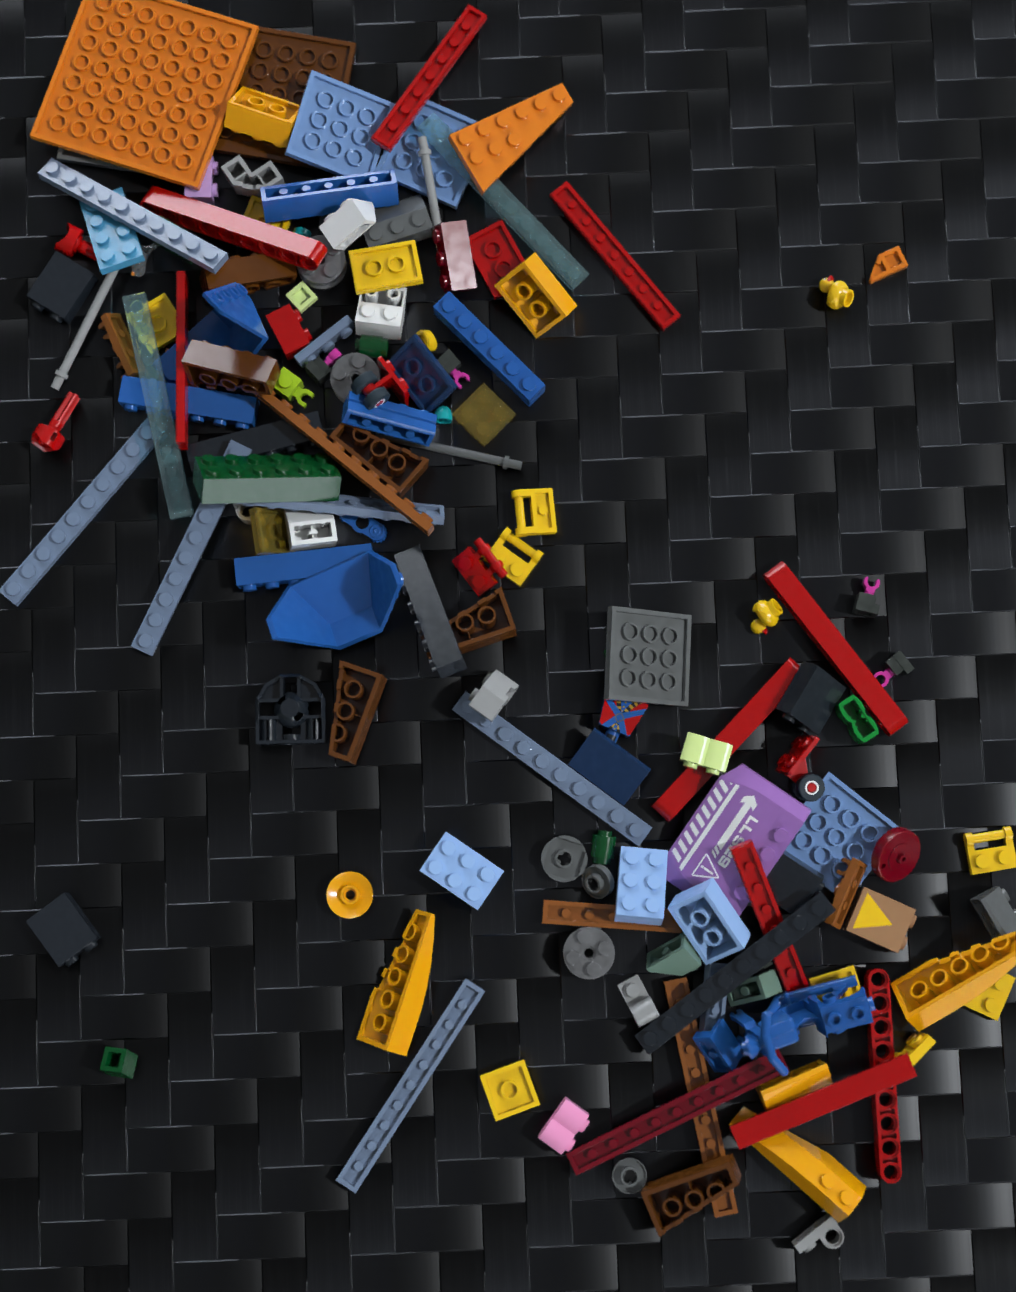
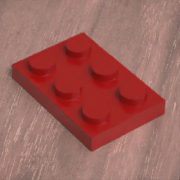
M503 220L469 236L473 262L494 300L502 296L494 285L524 261Z

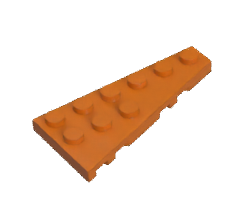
M563 83L449 135L448 140L481 196L572 105L573 100Z

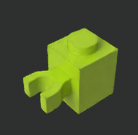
M285 367L281 369V374L273 389L276 394L290 404L297 399L298 404L304 409L307 404L301 400L302 397L308 395L312 399L315 396L310 390L303 389L305 386L302 379Z

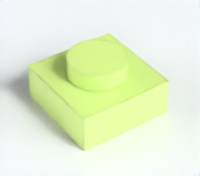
M303 281L286 294V298L301 314L318 300L317 296Z

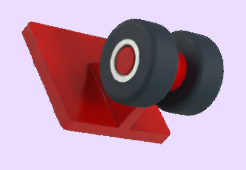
M382 356L377 358L378 369L382 377L381 380L378 381V378L372 371H366L359 375L351 384V389L356 395L364 394L366 396L363 400V405L368 410L376 408L389 400L390 394L386 390L389 388L402 404L409 405L408 384L402 377L398 378L394 373L396 370L389 360L385 361Z
M799 735L792 742L791 746L793 748L789 753H785L778 760V767L775 769L778 773L785 774L791 779L789 788L795 798L809 802L820 799L825 791V784L822 778L816 774L808 773L806 757L820 740L817 736Z

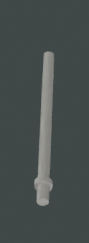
M421 136L418 137L420 149L418 156L421 157L434 227L441 223L430 160L432 153L431 149H428L427 137Z
M119 270L106 274L59 370L56 369L54 373L56 376L50 387L59 391L64 379L67 380L69 376L67 373Z

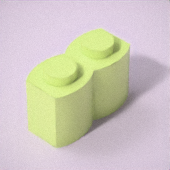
M688 732L679 760L684 761L683 766L697 769V766L706 768V773L719 776L720 773L726 772L733 745Z

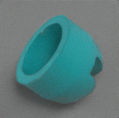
M440 406L436 409V423L448 424L452 422V412L447 406Z

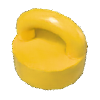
M419 330L416 333L430 351L437 349L436 338L430 330Z

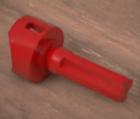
M67 222L68 234L55 244L54 249L70 258L78 251L97 261L92 244L83 240L84 230Z
M69 391L49 424L39 423L32 433L31 443L44 452L61 448L65 438L59 432L80 400L77 394Z

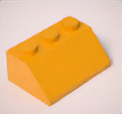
M242 86L227 102L224 127L231 129L234 133H244L252 136L255 140H265L273 143L276 147L286 148L300 105Z
M536 252L494 285L536 339L567 317L577 306Z
M818 1059L788 1072L787 1076L780 1075L755 1088L764 1110L767 1111L833 1082L827 1063Z

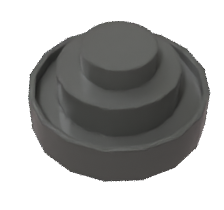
M593 864L585 869L582 874V884L585 891L591 897L602 899L612 893L615 882L608 868L601 864Z
M625 1157L614 1165L612 1180L615 1187L621 1192L634 1194L645 1186L647 1172L644 1165L638 1159Z

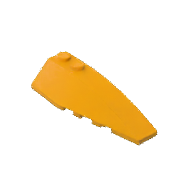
M418 909L415 910L402 934L404 939L402 944L396 947L392 953L394 957L392 963L381 974L383 980L379 987H375L371 993L356 1038L357 1040L389 1052L407 1056L428 985L434 942L435 914Z
M1016 931L993 938L990 943L984 945L980 943L972 945L971 949L963 952L955 951L949 953L950 956L942 959H931L890 983L906 1020L919 1032L961 1008L1001 979L1016 966Z
M743 1106L729 1125L757 1115V1113ZM787 1130L752 1144L755 1149L838 1223L851 1214L863 1197L867 1186L832 1155Z

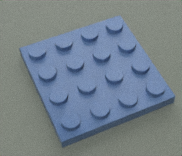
M311 70L284 155L337 176L375 172L382 148L371 142V137L395 104Z
M428 100L392 151L389 153L384 150L375 172L394 169L397 184L428 197L421 157L418 156V151L420 150L418 137L426 136L428 149H431L432 153L430 160L437 201L457 209L471 177L452 147L448 137L450 134L478 121Z
M827 772L822 778L825 784L824 794L817 801H804L803 804L811 809V813L786 848V851L824 875L822 881L825 884L824 887L834 894L836 886L841 883L842 878L844 879V877L836 872L837 869L845 871L848 868V865L842 862L841 859L847 858L851 861L852 857L867 864L860 882L861 884L872 870L871 857L876 843L887 831L899 826L837 777Z

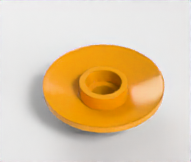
M348 871L338 874L331 880L327 888L326 898L330 909L335 914L343 918H356L363 915L371 906L373 889L365 876L357 872ZM349 890H352L355 893V897L353 899H348L346 897V893Z

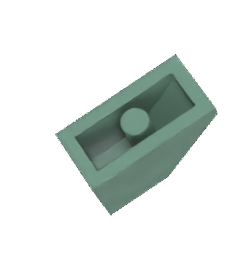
M684 933L647 953L646 969L653 973L683 976L701 966V957Z
M771 969L755 973L727 995L730 1007L766 999L782 992L776 970Z

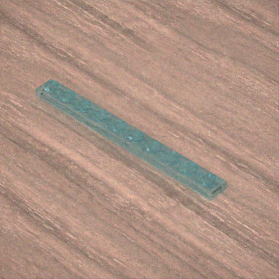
M433 112L418 126L417 130L427 137L432 146L480 194L448 140L449 135L454 132ZM499 179L481 196L572 291L588 277L589 273Z
M145 292L123 296V304L169 516L171 520L194 515L181 452L176 443V429L147 295Z

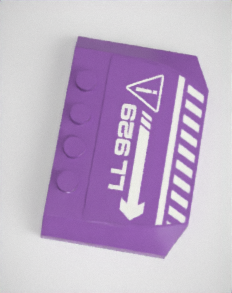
M742 763L731 771L719 776L668 851L666 880L680 890L685 891L708 879L714 878L740 916L750 901L729 848L751 839L767 877L811 813V809Z

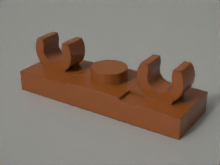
M103 314L101 316L102 323L99 324L98 328L107 330V334L103 336V339L111 341L112 348L121 361L117 364V369H125V376L142 377L147 374L121 314Z
M852 857L851 861L847 858L841 859L842 862L848 865V868L845 871L838 869L836 871L844 879L842 878L841 883L834 890L835 897L832 905L836 911L825 919V923L839 930L867 868V864Z

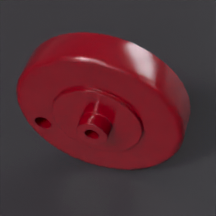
M896 827L887 831L878 840L872 852L871 866L875 875L886 882H897L905 878L914 869L920 856L921 845L918 836L904 827Z

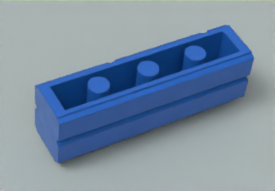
M349 391L343 405L341 423L420 445L430 446L436 433V414L389 401L368 410L363 405V400L366 396L364 394L356 395L353 391Z

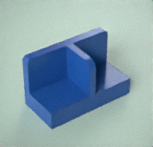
M718 1019L711 1031H697L692 1038L714 1073H728L734 1070L744 1055L741 1045L724 1019Z

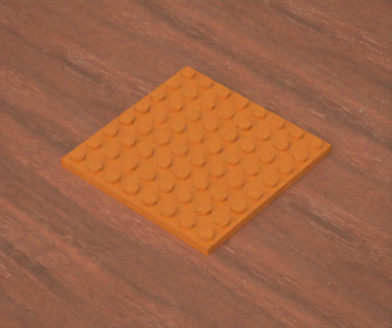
M82 0L31 130L30 137L46 144L199 191L224 126L227 102L236 94L257 38L259 27L174 0Z

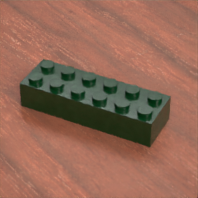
M276 453L268 456H260L258 454L237 456L228 454L226 456L203 455L202 457L194 458L193 483L202 504L339 501L342 476L333 459L325 453H317L316 455H305L302 453L281 455Z

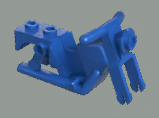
M851 975L776 995L767 1010L762 1013L758 1026L754 1019L745 1014L743 1010H736L737 1014L731 1012L729 1015L731 1020L738 1023L746 1031V1033H743L744 1037L737 1036L738 1042L742 1044L744 1055H749L750 1059H754L760 1052L767 1057L768 1061L781 1076H787L789 1071L777 1057L775 1050L796 1043L799 1040V1028L815 1024L817 1031L828 1038L829 1033L839 1034L849 1028L873 1023L871 1011L876 1010L872 996L867 997L864 987H861L855 994L839 999L848 988L858 985L856 976ZM825 994L822 996L823 1002L817 998L818 995Z

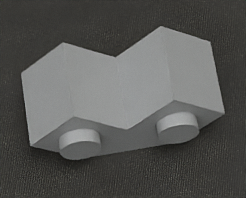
M240 155L221 166L225 178L236 194L250 197L254 195L261 198L260 187L285 184L283 177L271 160L251 172Z
M497 669L493 673L489 672L482 681V687L479 690L475 688L468 698L471 701L469 707L490 722H493L503 706H506L519 688L517 683Z

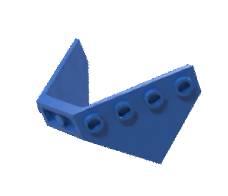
M234 282L204 292L202 296L214 309L188 332V346L192 339L198 341L205 340L214 345H225L235 350L249 351L257 354L269 338L254 303L248 296L247 289L243 285ZM176 343L152 364V367L167 382L176 383Z
M370 550L286 587L266 619L272 639L341 650L383 632L389 615L393 610L394 603L398 598L399 591L404 584L403 575L401 572H398L394 562Z

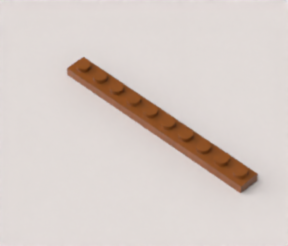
M272 391L271 395L254 393L260 401L328 454L427 536H430L435 530L432 524L433 519L424 512L421 514L414 509L416 506L409 499L404 498L402 500L397 496L398 491L388 483L386 485L379 481L380 477L371 469L365 470L361 466L363 463L354 455L349 457L344 453L345 448L337 441L333 443L326 438L328 435L319 427L313 428L309 424L310 420L302 413L297 415L292 411L293 407L285 399L281 401L274 396L276 394L274 391Z
M687 977L663 981L669 1009L690 993ZM696 1019L675 1035L687 1093L710 1082L705 1058L692 1039L694 1034L699 1031ZM712 1108L694 1117L693 1121L702 1163L725 1156L716 1109ZM733 1189L715 1201H711L715 1218L738 1213Z

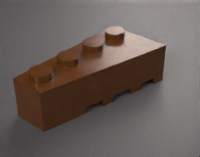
M255 252L246 257L239 255L229 257L216 274L202 268L199 282L202 294L234 282L243 285L247 289L248 294H252L263 286L264 289L268 290L295 283L298 274L295 265ZM204 298V303H205V305L210 304V303Z
M192 339L181 361L191 387L198 388L200 384H204L208 389L216 390L217 386H223L227 391H235L237 388H241L245 393L271 395L281 374L277 360L270 356H260L249 351H239L225 345L218 346L205 340L198 341Z
M340 423L329 436V441L332 443L337 441L345 448L344 453L349 457L352 455L357 457L363 463L361 466L365 470H373L380 477L379 481L384 485L388 483L398 491L396 495L400 498L407 493L428 468L429 459L411 453L410 450L404 447L400 448L390 443L389 440L381 439L362 428Z
M502 587L449 620L462 654L517 636L516 627ZM427 652V658H432L431 653Z
M340 660L339 678L337 679L336 703H334L333 711L334 720L331 728L328 755L356 765L387 678L382 674Z
M733 1153L645 1183L641 1195L658 1236L661 1237L669 1229L679 1225L684 1219L693 1213H697L705 1205L715 1201L739 1185L741 1173Z

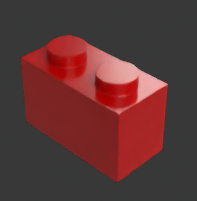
M290 303L265 315L288 361L293 359L297 353L308 346L310 341L313 340L308 328L303 329L300 324L303 319L298 309L293 310Z

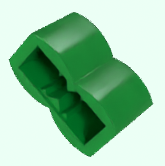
M851 695L835 706L836 715L847 725L848 732L856 743L863 744L879 734L876 723L870 716L866 715L864 705L856 696Z

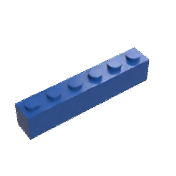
M394 169L260 187L265 223L335 213L341 208V203L349 198L372 202L374 208L399 205L398 185Z
M450 291L433 306L434 315L527 406L530 407L545 392V384Z
M123 375L118 403L124 407V410L129 412H137L138 409L146 411V414L159 416L162 413L168 414L169 418L176 419V384ZM188 386V418H190V421L196 423H204V420L211 421L213 425L219 427H226V424L235 425V428L239 430H246L256 426L260 404L257 397Z
M371 543L234 558L236 586L239 589H243V592L256 591V587L265 586L266 589H277L280 584H288L289 586L365 552L373 551Z

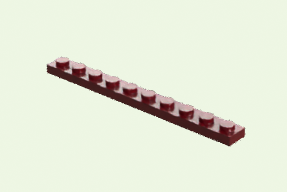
M776 1049L775 1052L777 1057L782 1061V1063L787 1067L789 1071V1068L780 1050ZM762 1055L566 1152V1155L577 1176L780 1074L771 1065L767 1057Z

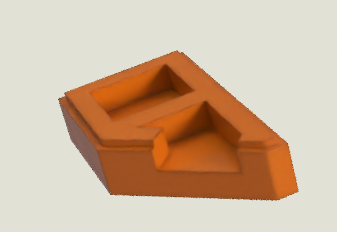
M899 246L877 256L868 281L869 284L908 267V263Z

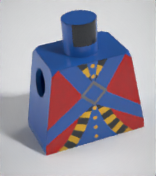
M604 700L598 726L607 729L605 736L615 743L619 735L628 738L648 708V704Z

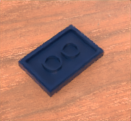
M417 334L412 335L389 359L396 370L394 372L398 378L402 377L408 384L410 398L420 410H427L429 413H432L458 388L457 384Z
M596 728L593 729L568 764L623 806L651 770Z

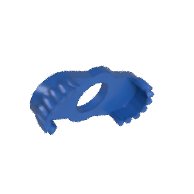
M339 516L342 523L345 522L352 526L353 530L357 533L366 535L373 543H381L382 540L385 541V538H387L388 532L385 525L371 517L368 518V527L360 529L356 526L358 516Z

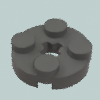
M562 835L555 837L543 848L541 854L543 870L553 880L559 882L575 880L583 874L587 866L588 856L581 842L572 836ZM564 852H567L571 862H566L562 866L560 865L561 861L557 859L558 855H563Z

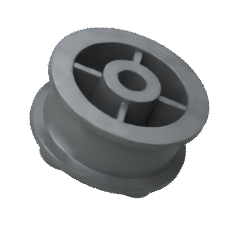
M324 235L310 237L322 242L328 251L322 260L324 263L320 264L315 271L297 266L298 273L303 282L308 286L319 290L330 289L339 284L345 276L347 269L344 250L333 249Z
M350 353L339 358L333 365L330 374L331 386L335 395L343 403L349 391H352L351 384L353 380L362 373L372 371L378 378V381L381 380L378 366L370 357L361 353Z
M583 927L575 930L567 938L563 949V958L567 968L577 977L596 979L606 974L611 968L615 958V949L612 940L604 931L595 927ZM588 948L594 952L591 957H586L584 954Z

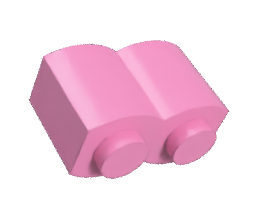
M565 1096L538 1134V1138L561 1155L564 1151L569 1152L576 1142L573 1139L578 1131L582 1133L590 1122L587 1119L589 1113Z

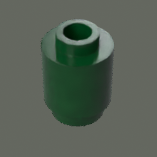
M361 334V338L356 339L355 352L375 359L380 356L387 357L389 340L383 339V336Z
M598 830V834H593L591 848L593 863L611 865V859H614L616 837L612 836L611 831Z

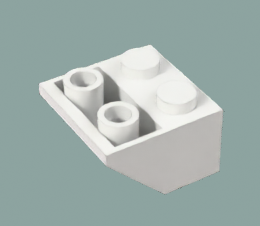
M349 198L341 203V208L335 213L325 217V222L319 228L333 249L345 250L376 223L375 208L372 202Z
M402 287L360 294L355 318L356 335L383 336L386 339L401 340L407 288Z
M284 509L290 551L336 545L338 539L335 519L332 513L317 514L312 511Z

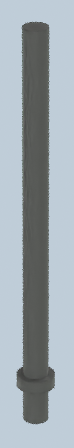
M375 433V436L389 440L392 443L503 466L502 469L506 470L507 467L521 470L523 461L509 459L510 456L506 455L504 458L431 442L428 447Z

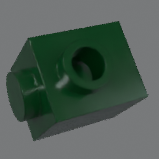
M105 1046L100 1070L110 1076L133 1079L138 1055L127 1049Z

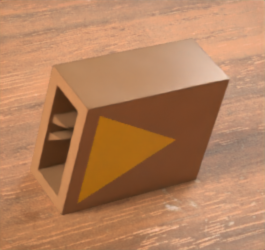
M860 887L842 930L889 951L898 953L899 950L904 949L908 937H905L908 928L912 929L917 916L914 914L916 909L866 887Z

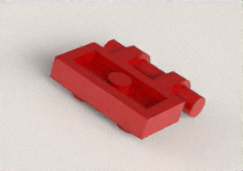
M480 537L473 542L478 548L477 552L470 546L452 560L478 597L483 596L498 583L493 576L495 573H497L500 579L508 574L503 567V562L498 560L491 552V546L488 543L485 544ZM482 557H485L491 565L489 568L481 560Z

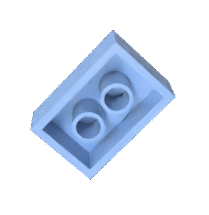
M447 832L442 836L419 870L476 910H479L504 872Z
M621 846L618 862L614 922L662 925L664 919L668 850Z
M714 878L676 894L667 908L705 965L744 949L751 936V933Z

